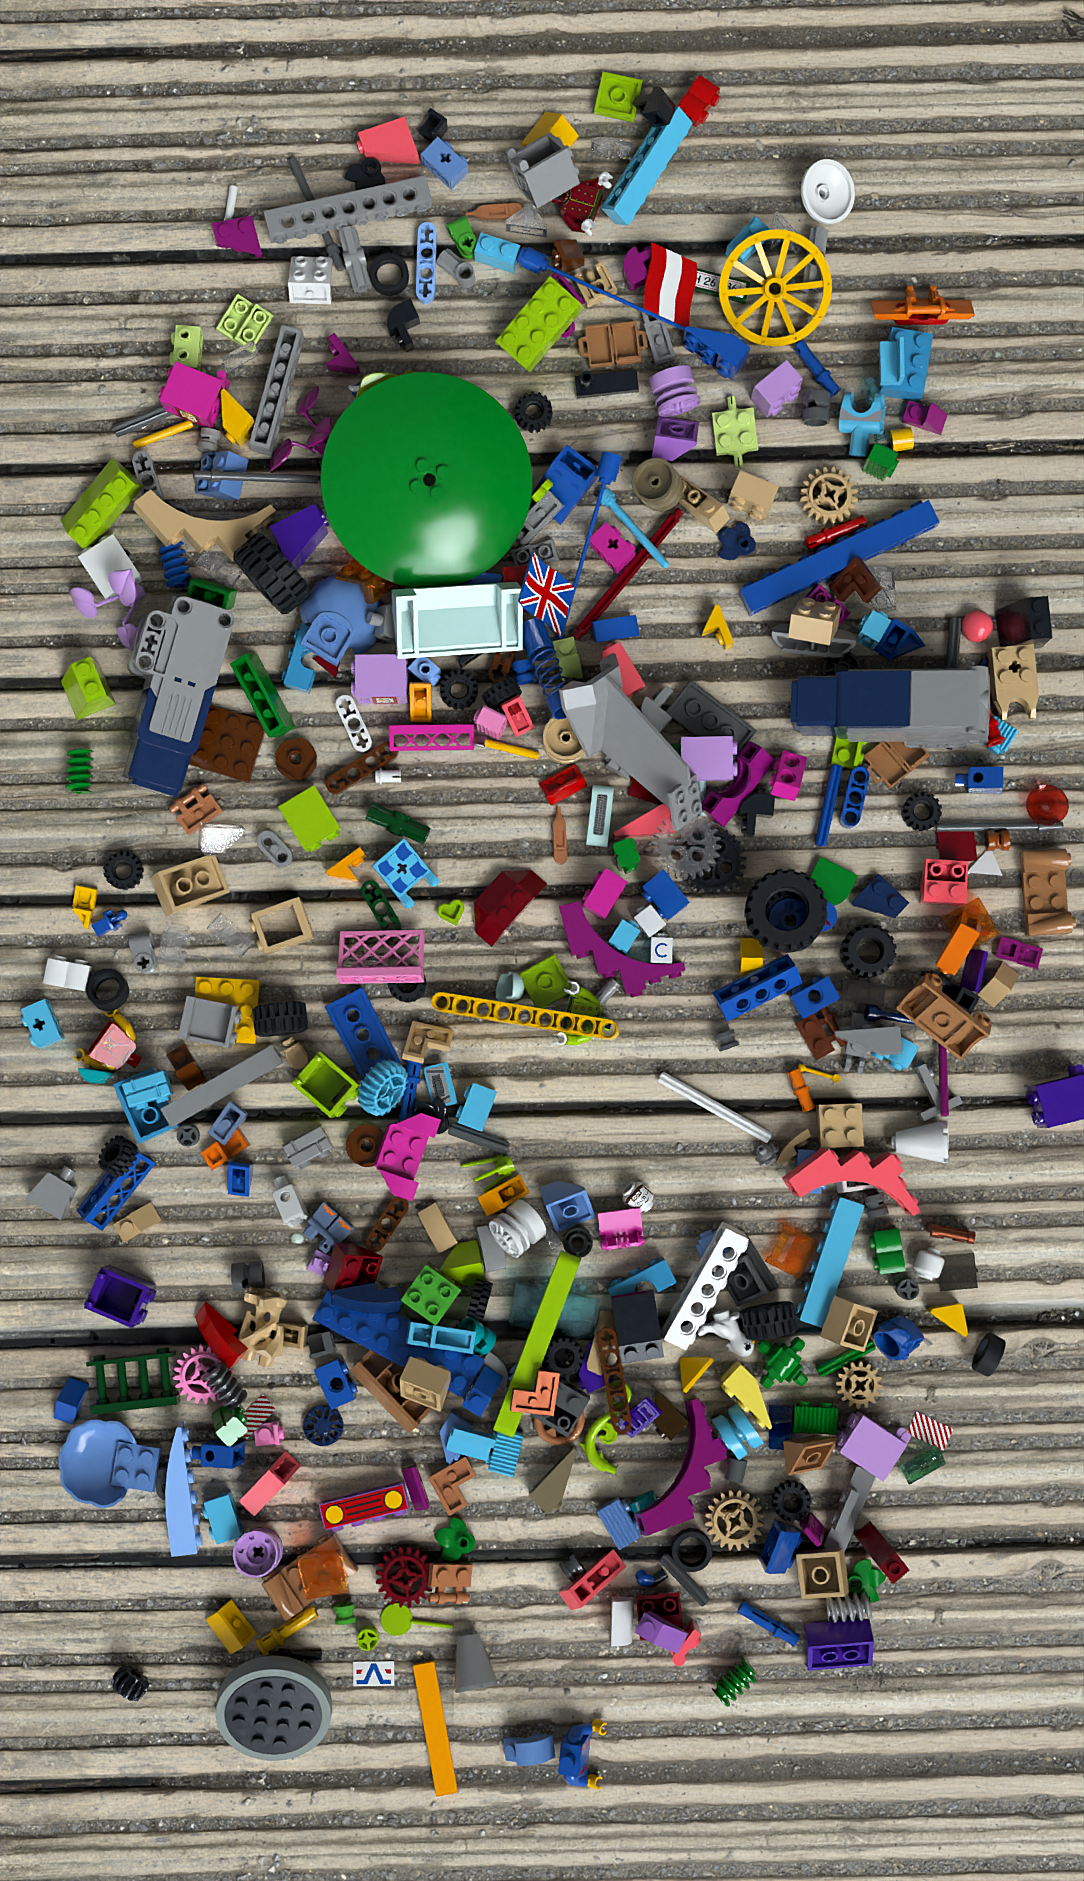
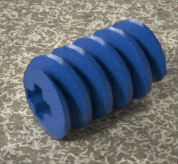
M182 541L176 545L171 544L168 547L164 545L158 551L162 555L160 561L164 563L162 569L166 571L164 578L168 579L166 586L169 588H185L190 584V581H186V579L191 577V574L184 573V571L189 569V566L182 564L188 559L181 557L182 554L186 553V550L179 549L180 546L184 545Z

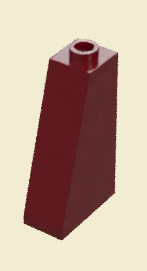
M871 1521L854 1534L892 1584L896 1583L910 1571Z

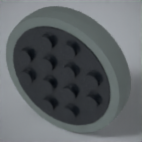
M283 1656L259 1657L239 1665L224 1679L216 1700L217 1726L227 1743L244 1755L267 1761L295 1758L313 1749L327 1733L332 1716L331 1693L324 1678L308 1664Z

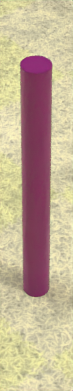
M938 1043L940 1116L946 1117L949 1116L947 1049Z

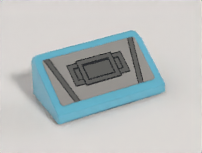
M444 1062L425 1067L424 1074L431 1102L437 1096L446 1106L456 1104L457 1099L448 1063Z

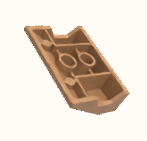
M371 1350L349 1370L407 1433L415 1429L432 1410V1408L401 1397L400 1377L404 1368Z

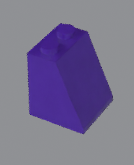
M313 504L269 527L283 555L298 570L328 534L326 527L329 526V523L322 508L318 510L316 505Z

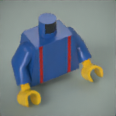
M594 1719L592 1724L586 1723L573 1726L565 1735L560 1747L558 1774L564 1775L568 1785L601 1789L600 1786H596V1781L602 1779L601 1776L594 1774L586 1775L588 1771L591 1734L594 1731L600 1735H605L607 1731L602 1729V1726L607 1725L606 1722Z

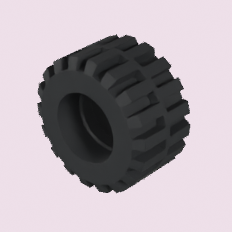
M863 924L850 931L842 941V948L840 949L842 963L846 964L845 968L852 971L853 975H858L861 978H873L889 970L888 968L893 965V960L896 958L897 953H895V949L897 947L893 943V936L888 934L889 931L887 929H882L880 925ZM871 939L878 944L880 956L876 962L868 964L858 957L857 945L861 940Z
M285 1001L268 1003L252 1009L255 1035L259 1037L301 1033L308 1029L306 1003Z
M790 1301L760 1304L746 1308L741 1312L745 1338L748 1340L777 1338L792 1334L799 1329L794 1303Z

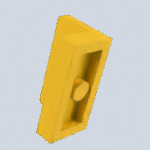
M232 1599L206 1618V1622L230 1654L243 1648L257 1635Z

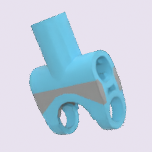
M846 392L844 395L839 417V431L851 433L850 456L868 457L870 434L881 435L883 433L886 416L883 394H876L870 409L864 413L858 412L856 403H854L853 392Z

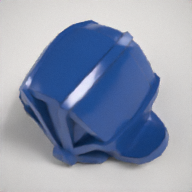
M902 1315L884 1321L878 1327L874 1337L879 1351L891 1362L894 1359L906 1360L909 1354L918 1348L925 1339L917 1326L910 1319Z

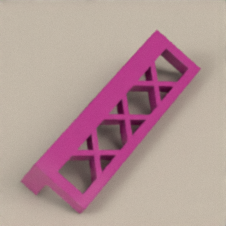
M474 724L389 725L390 751L474 750ZM440 733H445L451 739L446 746H440L434 740ZM449 733L457 734L454 737H452ZM460 733H470V745L461 746L455 739ZM394 734H403L409 741L404 746H394ZM407 734L415 735L412 738H410ZM418 734H425L430 741L425 746H418L413 739ZM411 742V743L414 744L415 746H407V745ZM431 742H433L436 746H428V745H429ZM452 742H454L457 746H449V745H450Z

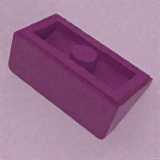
M414 1464L403 1468L401 1472L414 1509H429L430 1502L417 1465Z

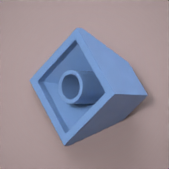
M558 1180L539 1188L556 1233L596 1217L585 1187Z

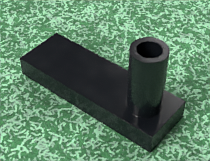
M637 369L598 374L584 371L581 375L575 376L577 399L639 392Z

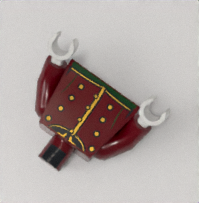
M603 172L597 178L579 181L580 184L552 200L553 203L562 205L561 217L572 232L586 233L588 236L592 235L591 228H596L594 220L603 198L604 189L602 187L604 186L609 189L612 185L607 181L613 179L608 172Z

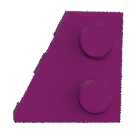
M252 216L211 224L217 247L231 248L236 252H247L254 254L255 257H262Z

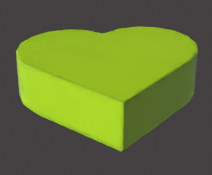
M547 478L532 494L531 498L535 502H539L553 486V482Z
M455 899L449 904H441L437 909V913L441 919L457 926L465 909L462 901Z

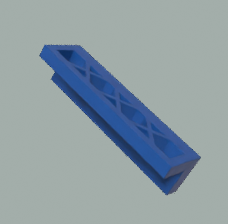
M138 1149V1155H135L137 1160L132 1162L134 1165L128 1168V1173L124 1172L123 1176L115 1177L106 1172L76 1210L85 1221L101 1231L104 1230L156 1164ZM141 1159L147 1163L142 1170L136 1171V1165ZM132 1178V1183L128 1187L122 1188L124 1180ZM114 1195H118L119 1199L117 1202L109 1205V1199ZM105 1211V1217L100 1223L94 1220L98 1213Z

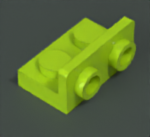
M836 736L830 765L836 764L853 770L858 765H862L864 753H861L862 745H866V742H850L848 739H839Z

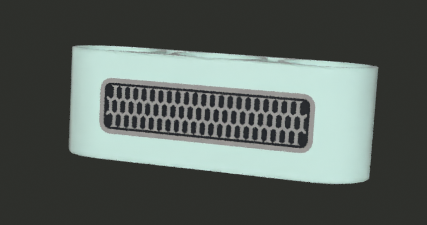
M593 785L586 845L607 847L614 787Z

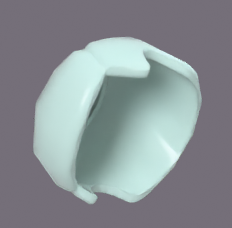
M508 972V974L500 976L496 987L497 1001L513 1004L522 997L525 987L523 978L518 973Z

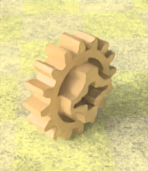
M858 1361L857 1366H855L853 1362H850V1368L842 1367L845 1371L843 1374L837 1373L841 1379L835 1381V1384L840 1386L836 1392L838 1394L843 1393L840 1399L842 1401L848 1399V1406L851 1407L855 1403L857 1409L860 1408L861 1404L868 1408L869 1401L874 1404L876 1403L874 1396H881L877 1390L883 1388V1385L878 1383L882 1377L875 1376L878 1370L876 1368L870 1370L871 1364L866 1363L863 1366L862 1361ZM861 1370L865 1371V1373L856 1375L854 1371ZM848 1378L849 1386L845 1389V1381ZM857 1380L862 1382L863 1387L861 1389L856 1387L855 1382ZM871 1381H873V1387H872V1390H871V1392H870V1391H869V1383H870ZM856 1394L864 1396V1398L855 1399L852 1397H854Z

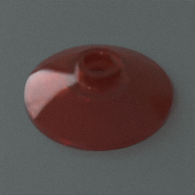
M1040 785L1029 793L1026 800V809L1029 816L1035 822L1051 826L1058 824L1066 817L1069 803L1065 793L1058 787ZM1042 805H1048L1049 810H1044Z

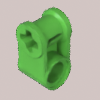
M464 215L447 223L446 228L460 255L465 259H473L477 240L467 217Z

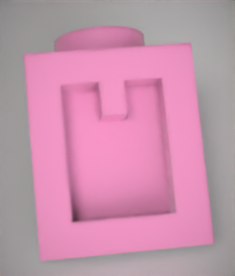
M280 1421L262 1423L254 1431L255 1445H280L282 1439H285L284 1426H280Z

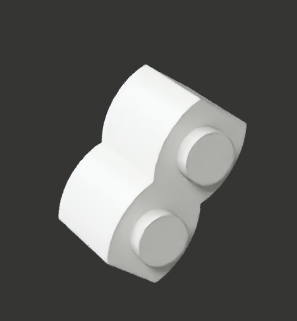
M54 955V959L48 958L43 984L86 991V984L92 971V967L87 966L88 961L75 959V962L71 963L66 962V957Z

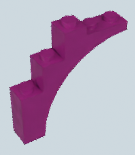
M580 901L559 906L571 957L576 956L577 959L588 957L589 952H592L598 976L603 975L605 979L616 976L615 972L619 971L625 995L630 994L631 998L643 995L642 991L646 990V981L649 984L661 982V977L669 976V979L681 977V972L685 971L684 962L667 965L649 964L633 960L618 953L607 945L593 930L585 917Z
M699 1398L684 1401L689 1421V1438L687 1452L678 1475L659 1499L650 1506L634 1513L641 1535L649 1536L693 1519L694 1505L688 1499V1496L711 1488L709 1483L711 1482V1477L704 1467L727 1459V1447L723 1440H721V1437L711 1436L713 1433L712 1427L706 1420V1409Z

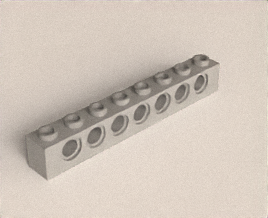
M425 175L264 211V219L270 242L280 244L288 239H303L311 234L316 233L320 235L333 229L341 230L346 226H361L374 220L384 221L392 216L402 217L410 212H424L431 208L432 197ZM406 196H412L413 199H412V200H407V199H405V197H406ZM387 200H390V201H393L394 203H392V204H386V203H384V202L387 201ZM372 205L373 208L366 209L364 206ZM347 209L353 210L352 213H345L344 211ZM325 214L333 215L331 218L324 217ZM306 218L313 219V221L311 222H305L303 220ZM285 223H292V224H293V225L290 226V227H285V226H284Z

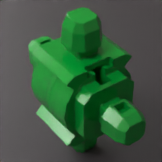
M795 1337L790 1342L791 1345L789 1347L784 1342L781 1346L777 1343H774L772 1346L766 1340H761L757 1344V1349L764 1355L762 1358L765 1362L763 1368L767 1371V1374H763L759 1381L764 1388H770L775 1383V1379L780 1383L784 1379L790 1383L793 1379L800 1386H803L808 1381L807 1376L801 1371L803 1366L799 1362L802 1358L797 1354L798 1351L801 1352L805 1347V1342L802 1339Z

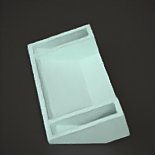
M517 582L392 590V613L397 658L406 659L523 650V607L518 602L522 587Z

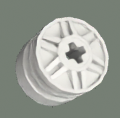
M519 1199L506 1209V1213L499 1214L497 1218H494L489 1223L490 1231L500 1247L516 1258L524 1253L523 1251L529 1249L530 1244H535L546 1234V1227L538 1213L528 1203Z

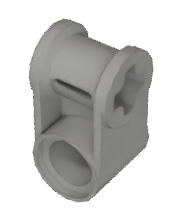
M151 932L129 936V946L135 968L144 974L153 973L157 968V961ZM145 960L149 961V964L146 965V968L142 966V964L145 963Z

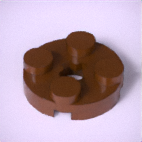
M296 738L288 739L279 745L275 753V760L278 771L285 778L302 781L315 771L318 756L314 747L308 741ZM300 754L301 763L292 764L291 756Z
M371 1124L356 1127L349 1134L346 1141V1151L349 1158L362 1167L374 1166L384 1136L382 1129ZM366 1139L370 1143L373 1142L374 1145L371 1147L370 1152L362 1149V1144H365Z

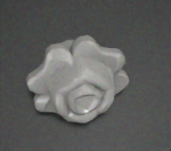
M773 1143L760 1145L757 1149L756 1154L758 1156H756L755 1160L759 1162L760 1166L765 1164L769 1166L778 1158L777 1153L779 1149Z

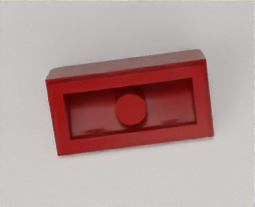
M576 764L538 783L550 805H554L587 787L586 781Z

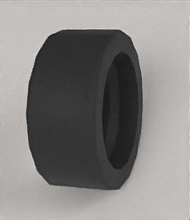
M384 253L376 257L370 265L369 275L371 283L378 293L384 296H394L405 290L409 282V271L407 263L402 257L394 253ZM385 264L397 265L402 273L400 281L390 286L381 284L377 278V272L381 266Z
M111 968L101 969L89 978L86 984V994L88 999L98 1009L113 1011L120 1008L126 1002L129 996V986L125 978L118 971ZM107 980H116L119 983V990L116 995L108 1000H99L96 995L99 985Z
M987 1333L974 1354L972 1369L987 1377L992 1375L1004 1354L1005 1340L992 1333Z
M687 1528L681 1530L672 1540L671 1553L673 1560L679 1568L686 1572L701 1571L709 1564L712 1558L713 1550L710 1540L704 1532L698 1529ZM694 1537L703 1543L704 1555L698 1562L688 1563L680 1557L679 1546L684 1539Z

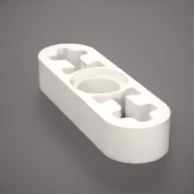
M349 695L338 697L336 708L354 748L360 753L370 751L372 740L353 698ZM346 700L347 703L351 702V704L348 705L351 713L356 711V714H350L346 718H344L343 716L347 715V712L344 708L340 709V706H342V701ZM353 718L360 721L359 728L355 730L348 727V722ZM364 730L365 732L361 733V736L364 740H368L366 747L357 746L360 743L357 735L352 737V734H358Z

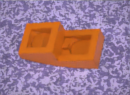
M238 1127L226 1145L217 1141L200 1154L213 1171L250 1146V1143Z

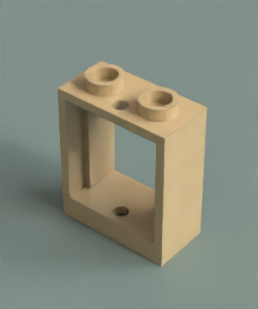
M300 897L251 914L252 919L249 920L253 932L257 931L259 939L256 940L260 952L264 951L266 955L315 938ZM293 906L303 935L269 946L259 918Z

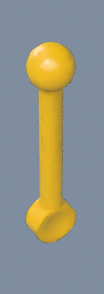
M804 1064L798 1065L801 1072L806 1071L832 1079L835 1083L841 1080L838 1074L831 1075L808 1068Z

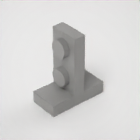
M921 1064L914 1067L932 1107L917 1114L920 1121H926L940 1114L939 1085L936 1086L933 1081L935 1075L931 1067ZM959 1095L949 1098V1109L963 1103Z

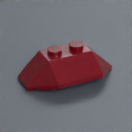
M532 870L501 871L474 902L476 934L492 947L547 886V883Z

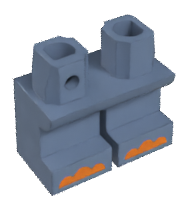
M326 1201L321 1204L314 1215L307 1221L309 1224L303 1231V1234L310 1240L318 1232L324 1237L318 1247L325 1254L334 1248L335 1243H342L355 1229L342 1215L328 1229V1226L340 1213Z

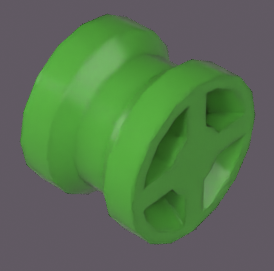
M343 1602L333 1605V1611L336 1612V1618L334 1619L336 1625L356 1622V1616L353 1614L354 1602Z

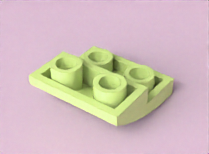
M237 294L216 327V331L252 351L274 315Z

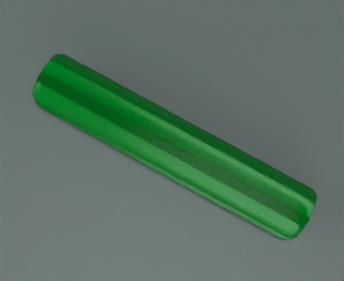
M869 1339L864 1352L850 1348L816 1366V1370L819 1376L824 1377L874 1351L876 1346L873 1340Z

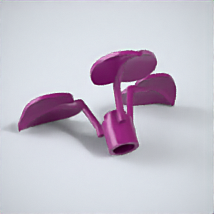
M315 386L306 393L296 407V414L298 416L304 414L315 428L314 432L309 436L306 445L291 441L289 438L281 442L271 456L269 464L270 473L273 474V470L287 459L293 446L310 450L314 454L317 451L322 455L324 454L325 446L332 431L331 418L325 417L316 425L308 414V409L317 400L319 386Z

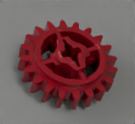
M401 1545L399 1553L392 1548V1556L384 1554L383 1557L386 1562L379 1561L378 1565L382 1569L376 1570V1575L381 1577L376 1579V1584H382L378 1592L386 1591L383 1599L386 1600L392 1597L391 1605L398 1600L400 1608H402L404 1602H407L408 1607L411 1608L413 1600L419 1605V1597L426 1600L427 1594L425 1591L432 1592L433 1588L428 1585V1568L430 1563L433 1562H425L426 1553L419 1556L420 1548L413 1553L411 1545H409L407 1551H404ZM407 1560L416 1563L420 1567V1570H418L417 1568H412L407 1562ZM399 1561V1569L393 1574L388 1575L390 1567ZM403 1572H406L407 1576H409L408 1581H405L404 1577H402ZM423 1578L420 1587L412 1592V1584L418 1579ZM391 1583L400 1586L404 1593L395 1590Z

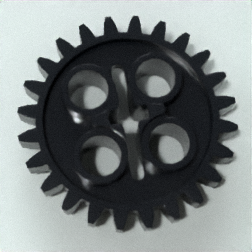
M711 827L708 828L707 833L700 829L699 836L693 832V840L688 838L685 840L688 846H681L685 853L678 854V857L683 859V861L678 862V866H684V869L679 873L687 875L683 881L690 880L689 888L696 885V892L698 893L701 889H704L705 895L708 894L709 890H712L713 896H716L717 890L724 894V887L731 891L733 889L731 882L737 885L739 881L736 877L744 876L739 870L746 869V866L741 864V862L745 861L747 857H741L740 855L745 849H738L741 841L734 843L735 835H732L730 838L727 837L728 830L720 834L719 827L715 833L712 832ZM721 843L724 846V852L716 853L713 850V845ZM705 844L709 846L712 859H717L715 868L719 874V879L715 877L712 864H707L709 854L705 849ZM701 850L704 853V859L696 860L693 857V852ZM728 863L731 866V872L723 873L720 870V864ZM705 869L710 871L711 879L703 880L700 876V871Z

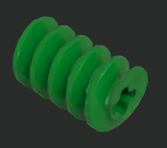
M73 749L67 751V756L71 757V759H68L66 763L72 767L66 769V772L71 774L66 777V781L71 783L65 786L66 790L78 794H92V791L87 790L86 787L93 785V783L87 781L88 778L93 777L92 774L87 773V770L93 769V766L87 764V762L94 760V758L88 756V753L94 752L93 750Z
M742 1657L740 1658L742 1666L735 1663V1672L728 1669V1678L721 1675L722 1684L716 1680L714 1681L716 1689L712 1688V1690L727 1707L730 1706L729 1698L733 1701L737 1700L735 1692L743 1695L742 1687L747 1690L750 1689L748 1681L753 1684L757 1683L755 1675L758 1676V1674Z

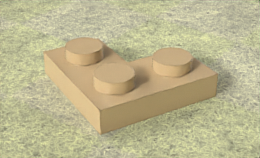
M412 1021L402 1059L423 1064L428 1047L448 1052L454 1030Z

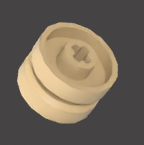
M552 718L546 724L543 732V748L548 757L554 762L561 764H572L583 757L585 752L567 718L560 720ZM563 736H566L570 740L565 742L562 739Z

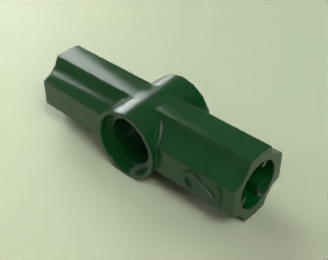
M372 803L365 818L369 822L386 828L385 830L394 835L404 836L422 845L426 842L431 830L428 826L411 820V817L401 812L391 811L375 803Z

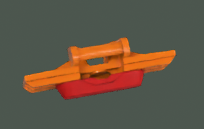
M907 286L905 300H871L874 318L877 320H894L898 325H944L949 319H970L974 317L975 313L971 300H944V297L940 296L939 292L936 291V286H929L928 299H916L913 286Z

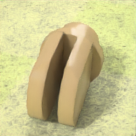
M292 1036L282 1042L283 1046L287 1047L283 1050L284 1056L292 1068L301 1069L307 1064L309 1056L302 1043L299 1041L293 1042L295 1039Z

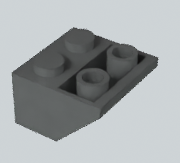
M559 1378L554 1416L530 1415L568 1437L587 1406L590 1395L564 1379Z

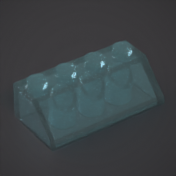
M516 1282L508 1325L531 1329L546 1288ZM568 1293L553 1334L593 1341L601 1299Z

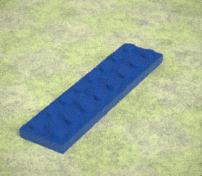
M328 1289L312 1318L313 1321L405 1368L410 1356L413 1358H423L434 1366H444L451 1372L448 1391L465 1400L485 1359L470 1353L406 1344L409 1322L412 1321L394 1312L372 1314L355 1312L334 1306L331 1303L332 1291Z

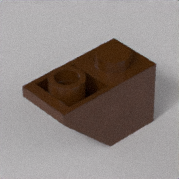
M576 239L554 241L553 250H551L553 255L551 260L554 268L569 273L584 266L585 257Z

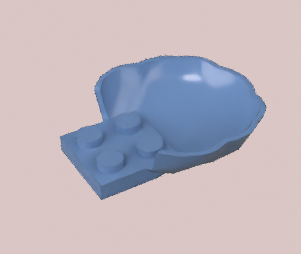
M335 574L317 582L311 589L309 596L301 604L300 616L302 623H310L311 626L300 645L336 667L348 647L352 648L354 655L367 652L375 645L377 637L374 635L375 626L367 624L366 617L369 612L377 613L378 607L383 606L382 600L373 593L372 589L364 581L356 578H347L346 576Z
M86 1421L71 1429L67 1436V1441L59 1453L61 1486L76 1501L92 1504L98 1508H108L116 1505L125 1497L129 1488L154 1492L162 1448L136 1444V1440L130 1430L120 1422Z

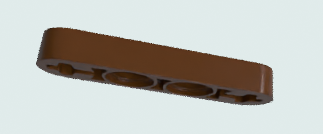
M390 741L382 743L331 775L326 781L327 790L334 795L343 793L375 773V770H379L398 757L399 751H392V756L386 754L382 757L385 761L381 763L376 752L379 751L380 755L385 753V748L387 746L390 748ZM367 758H376L377 765L374 768H368L365 764ZM351 768L358 769V778L350 779L348 771ZM344 773V777L349 783L346 785L343 781L339 784L340 788L338 790L335 788L331 789V781L339 782L342 780L340 775Z

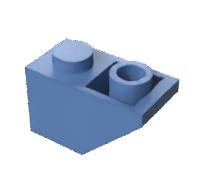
M452 1410L439 1431L446 1462L451 1464L453 1459L457 1461L461 1455L446 1450L452 1425L455 1424L469 1429L473 1427L472 1422Z

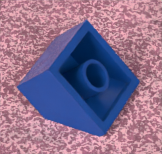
M664 869L641 888L644 891L641 893L648 903L652 902L656 907L655 911L662 919L665 918L667 922L690 903Z

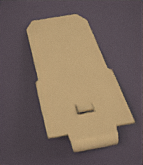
M607 1309L605 1312H600L587 1361V1370L600 1376L603 1374L597 1341L598 1331L603 1327H610L616 1333L613 1312ZM605 1331L604 1336H601V1340L606 1342V1347H602V1351L612 1348L609 1340L613 1338V1334L610 1335L608 1331ZM607 1353L604 1357L606 1364L608 1363L610 1353Z

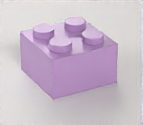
M786 360L754 386L751 401L766 418L771 414L775 416L783 409V404L787 401L791 403L798 397L803 378Z

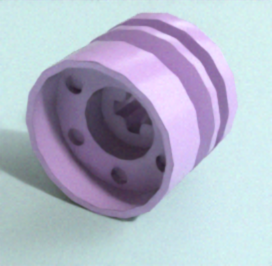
M685 365L671 367L656 373L649 379L652 394L659 396L655 400L659 416L670 417L683 414L700 404L701 400L697 395L698 390L696 387L691 386L694 383L691 367Z
M264 1527L254 1528L246 1532L237 1540L233 1548V1560L236 1568L240 1573L253 1578L267 1575L279 1564L283 1555V1545L280 1537L276 1532ZM261 1546V1547H263V1550H262V1553H263V1554H260V1555L258 1556V1555L256 1554V1552H257V1549H256V1548H259V1547Z

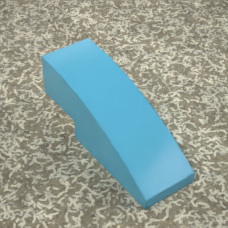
M409 1322L406 1344L473 1354L476 1332Z

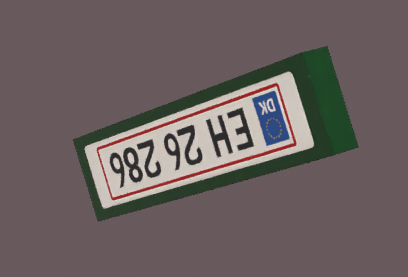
M697 268V281L694 291L719 297L721 274ZM729 277L727 288L728 290L750 288L751 282ZM747 295L728 296V299L745 304Z

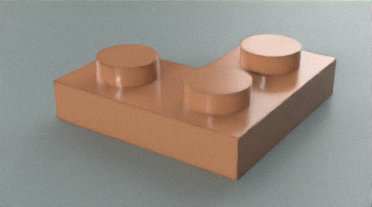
M467 1456L428 1476L448 1516L468 1506L458 1487L476 1476Z

